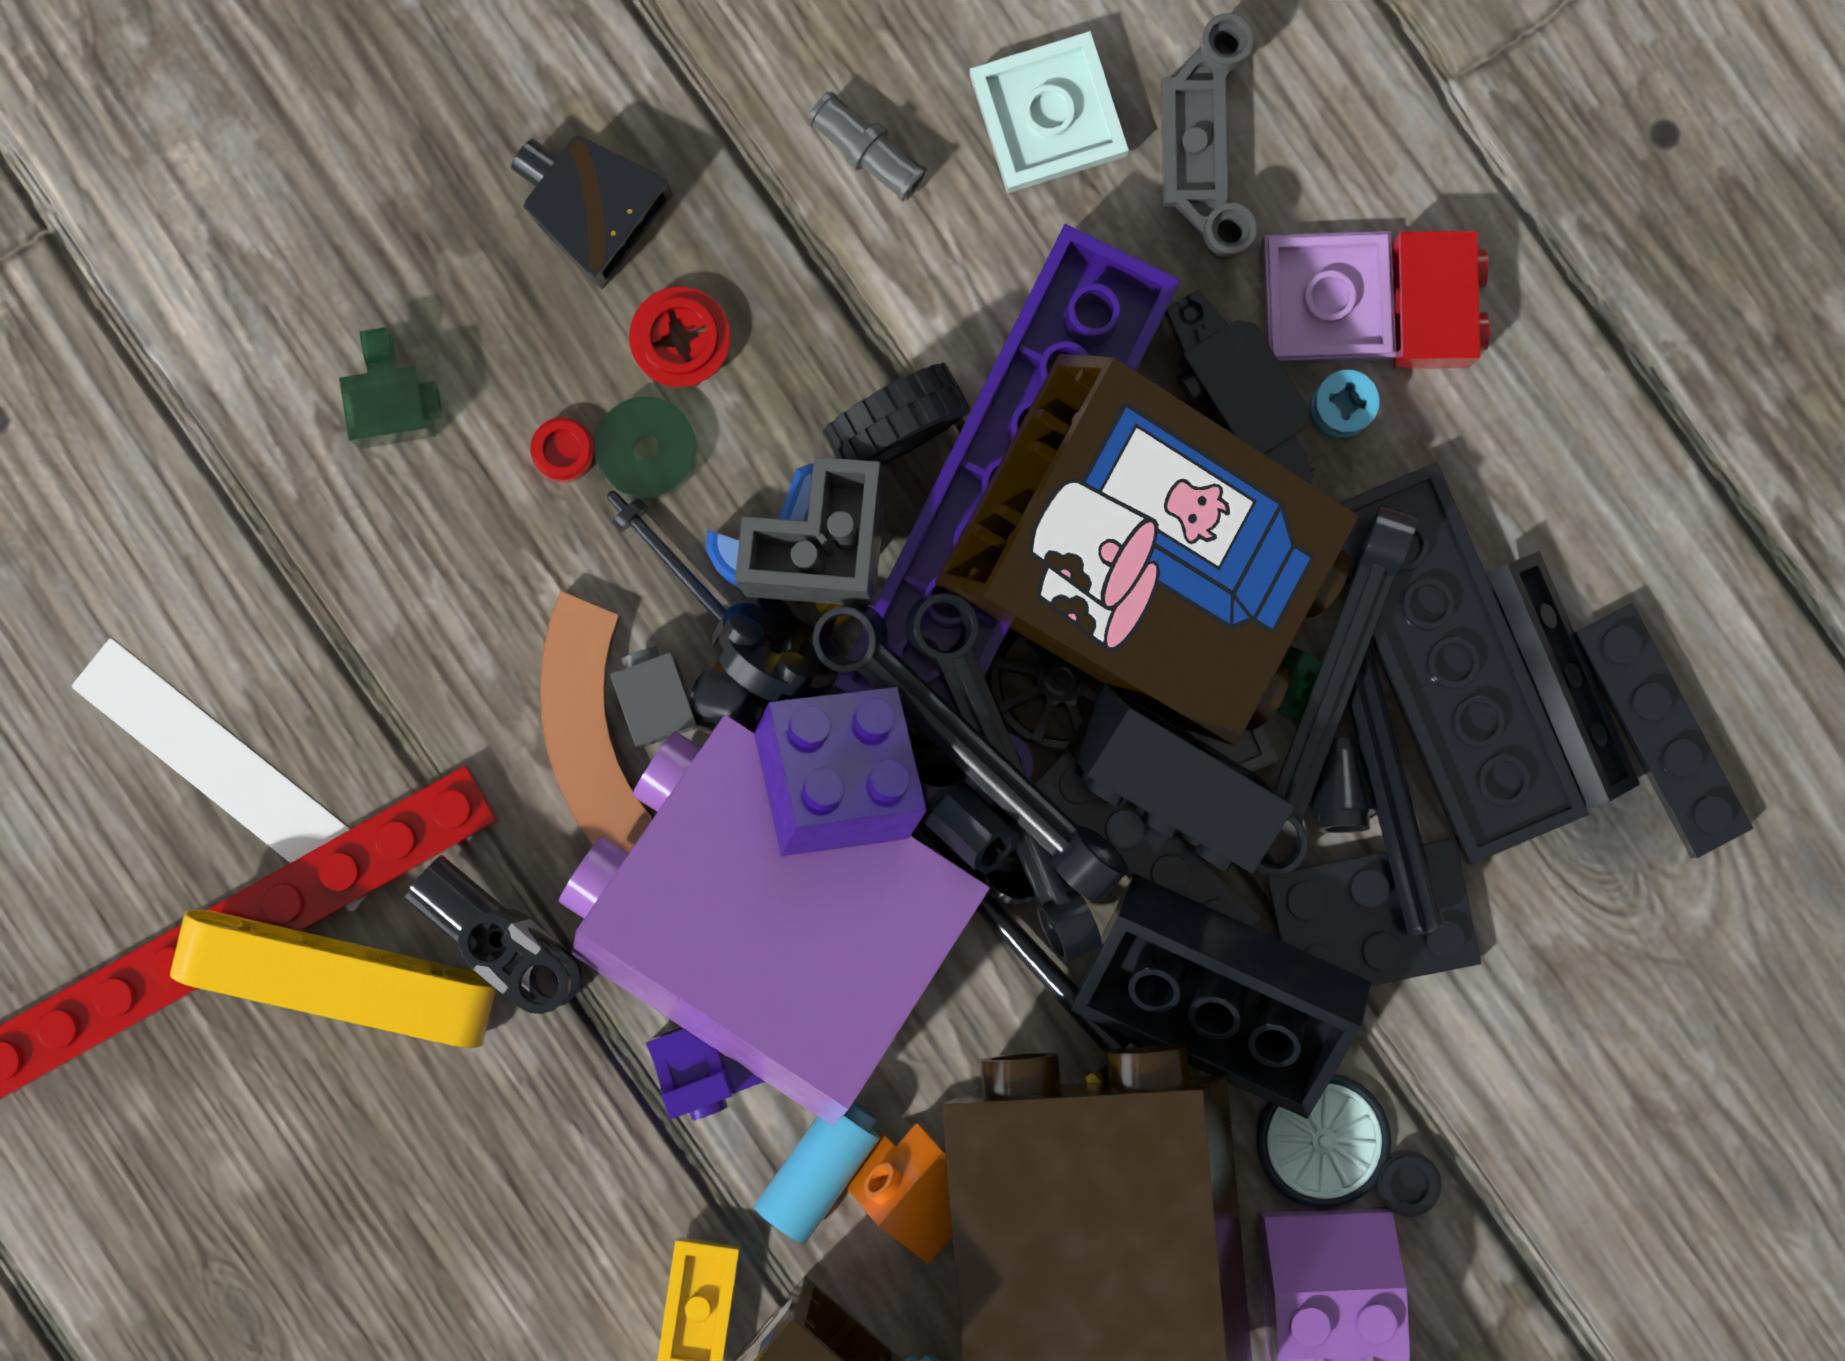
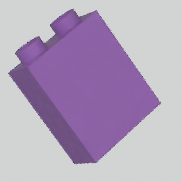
M726 715L722 717L702 748L677 731H674L654 756L632 794L633 797L657 812L637 843L628 853L604 836L600 837L584 857L559 898V903L584 918L575 933L572 955L834 1126L851 1107L990 887L912 836L905 840L781 856L754 733Z

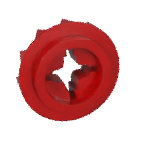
M690 287L666 288L648 297L634 314L629 331L630 349L637 365L648 378L670 388L698 387L703 381L720 371L730 350L729 323L719 304L706 293ZM675 313L678 322H681L686 330L697 329V331L707 328V331L698 333V337L690 341L691 352H689L691 361L689 362L685 361L684 356L680 355L675 347L664 348V346L654 348L657 345L663 344V340L672 336L670 328L672 321L669 316Z

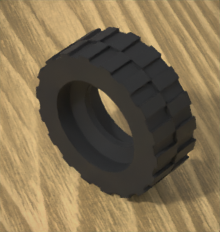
M937 363L903 377L856 403L836 417L834 421L830 422L822 433L837 459L880 462L881 466H884L943 433L967 415L971 408L946 363Z

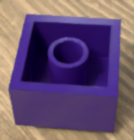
M897 687L768 703L754 735L781 856L909 839L927 809Z

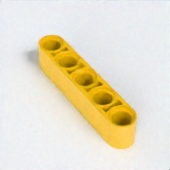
M200 909L184 912L170 971L171 978L191 987L464 1048H476L483 1045L497 990L476 971Z

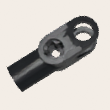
M443 855L437 857L422 872L404 896V900L458 944L460 955L468 966L519 1008L529 1013L544 1014L567 1004L579 992L583 975L580 964L573 955L525 914L515 909H506ZM497 931L503 934L501 938L503 945L501 947L491 945L494 940L493 932ZM540 965L552 969L557 976L559 984L558 991L554 997L542 993L537 986L536 974Z

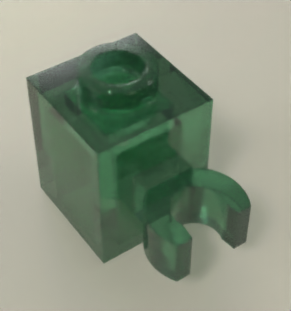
M385 327L360 331L361 347L367 373L339 378L348 440L359 448L364 449L436 437L433 420L442 418V403L436 381L427 382L426 375L415 365L397 368L393 334H387Z

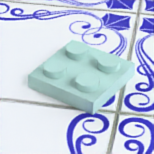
M1091 31L970 68L969 75L1007 193L1127 157L1128 146Z

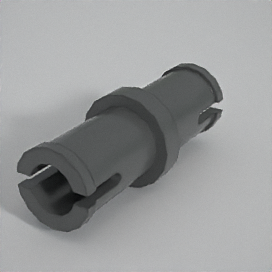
M833 91L827 92L810 111L806 120L809 126L817 129L848 155L847 163L855 170L862 168L867 170L894 192L902 202L912 197L926 179L929 170L925 166L918 164L887 138L888 130L877 122L872 125L841 101Z

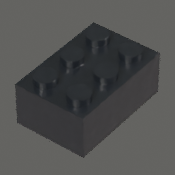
M1105 684L1065 748L1078 764L1074 772L1087 781L1085 786L1090 791L1117 807L1120 806L1124 798L1129 800L1128 804L1142 814L1140 819L1144 823L1170 839H1174L1179 831L1183 832L1181 836L1196 846L1194 851L1227 872L1232 864L1235 863L1253 874L1295 808L1263 777L1248 770L1238 762L1108 684Z

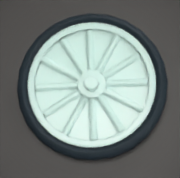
M1334 1074L1308 1119L1269 1101L1267 1102L1260 1116L1257 1128V1154L1268 1179L1287 1198L1304 1206L1320 1209L1340 1207L1356 1201L1369 1192L1376 1184L1378 1172L1390 1155V1125L1383 1107L1374 1094L1361 1083L1344 1075Z

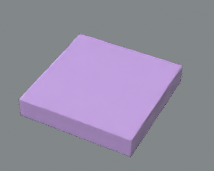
M1391 231L1265 235L1263 237L1266 342L1280 364L1393 360L1396 357Z

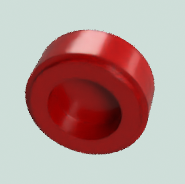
M557 417L544 422L535 431L531 440L530 452L533 463L543 475L556 482L568 483L582 478L592 468L596 457V445L591 433L580 422L572 418Z

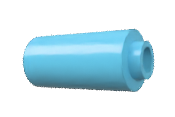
M855 1101L834 1126L817 1116L753 1205L754 1209L778 1230L795 1241L806 1244L881 1137L872 1129L878 1119Z

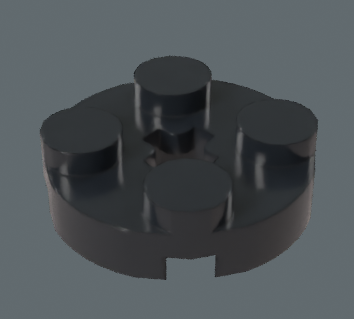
M757 598L754 603H738L729 607L712 634V645L719 642L723 648V652L718 659L723 669L741 686L772 702L778 701L782 693L801 698L826 696L838 675L837 671L827 667L818 658L813 646L814 629L792 615L790 607L780 599ZM832 637V641L836 650L840 654H842V647L840 646L838 641Z

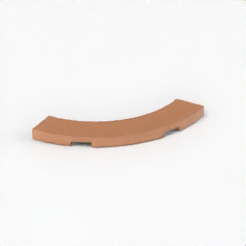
M560 591L549 621L542 654L540 679L541 719L548 756L563 797L590 843L594 845L600 837L604 836L630 853L654 817L641 801L632 796L634 790L619 761L612 736H610L606 715L605 697L608 661L613 638L621 616Z

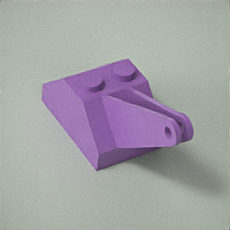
M1387 1207L1259 1212L1266 1361H1409L1410 1341L1407 1286L1394 1216L1391 1210Z

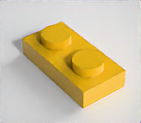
M683 1237L676 1238L657 1361H724L741 1246Z

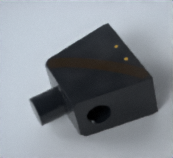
M579 135L570 140L559 156L532 138L522 146L511 165L513 171L535 186L523 205L529 216L600 289L604 288L673 195L668 181L660 175Z

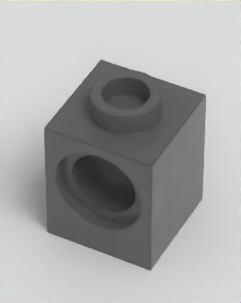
M657 646L621 658L624 669L611 673L610 677L635 747L645 748L667 740L674 731L683 734L699 728L693 714L691 696L676 655L669 652L660 656Z

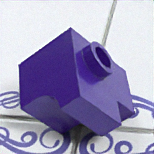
M683 1027L653 1037L646 1042L659 1079L661 1097L670 1120L690 1113L692 1121L710 1116L728 1108L726 1099L732 1097L734 1093L765 1082Z

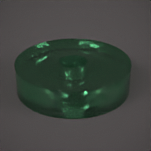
M635 397L618 404L603 418L595 437V458L602 475L616 490L634 499L656 500L671 495L687 482L696 465L698 445L690 422L677 407L659 398ZM643 438H652L658 444L656 454L646 460L638 458L635 454L636 444Z

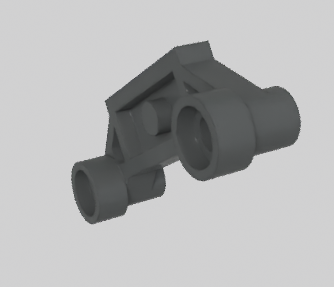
M1223 13L1212 18L1204 28L1200 47L1176 77H1163L1161 81L1163 208H1176L1206 243L1209 252L1214 257L1222 260L1243 255L1252 245L1257 233V223L1252 212L1241 204L1228 202L1226 79L1232 70L1245 62L1254 40L1253 31L1249 23L1241 16L1232 13ZM1225 43L1232 48L1233 53L1222 54L1215 48V44ZM1220 229L1233 231L1237 237V242H1223L1219 238L1217 231Z

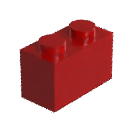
M1477 231L1400 232L1391 243L1396 357L1393 359V369L1469 368L1480 359V351L1488 349L1490 340L1488 313L1479 312V288H1485L1488 280V255L1486 249H1478Z

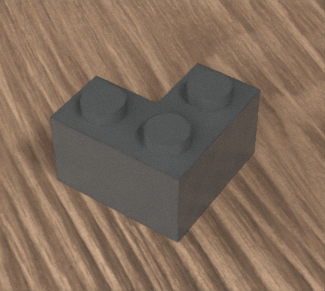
M814 457L808 521L742 516L735 582L744 595L755 598L843 605L862 603L874 607L887 479L880 462Z

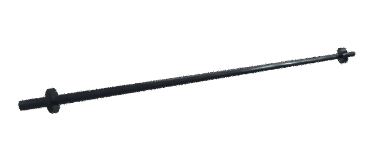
M610 491L607 494V499L619 512L612 521L614 527L621 533L632 526L719 623L726 609L642 520L641 517L647 511L648 506L640 498L628 504L616 491ZM786 695V699H787V700L800 699V698H801V697H792V696ZM913 831L911 834L913 838L967 872L965 865L937 835H924ZM988 895L984 896L976 911L1105 1053L1107 1058L1099 1065L1095 1072L1103 1081L1109 1079L1107 1052L1123 1048L1145 1046V1044L1132 1038L1126 1040L1121 1033L1071 1011L1078 987L996 899Z

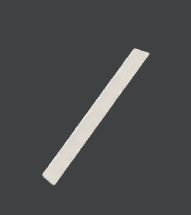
M109 639L72 684V688L290 863L350 830L113 639ZM365 897L350 904L346 908L350 911H354Z

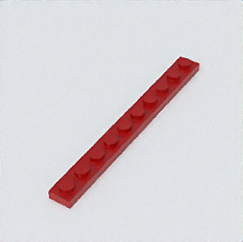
M463 766L207 910L304 931L499 822L470 767ZM181 925L0 1025V1101L199 990V988L184 985L170 977Z

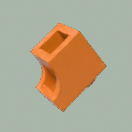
M916 1123L899 1144L882 1133L880 1140L846 1188L879 1228L930 1264L953 1237L946 1149L931 1133Z

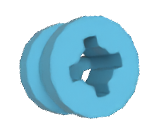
M1340 370L1329 375L1314 391L1310 400V416L1314 426L1323 435L1333 439H1348L1358 435L1375 419L1379 409V393L1374 382L1365 374L1355 370ZM1350 391H1351L1350 396H1352V397L1354 398V400H1355V403L1360 404V406H1359V405H1354L1352 399L1349 397V392H1350Z

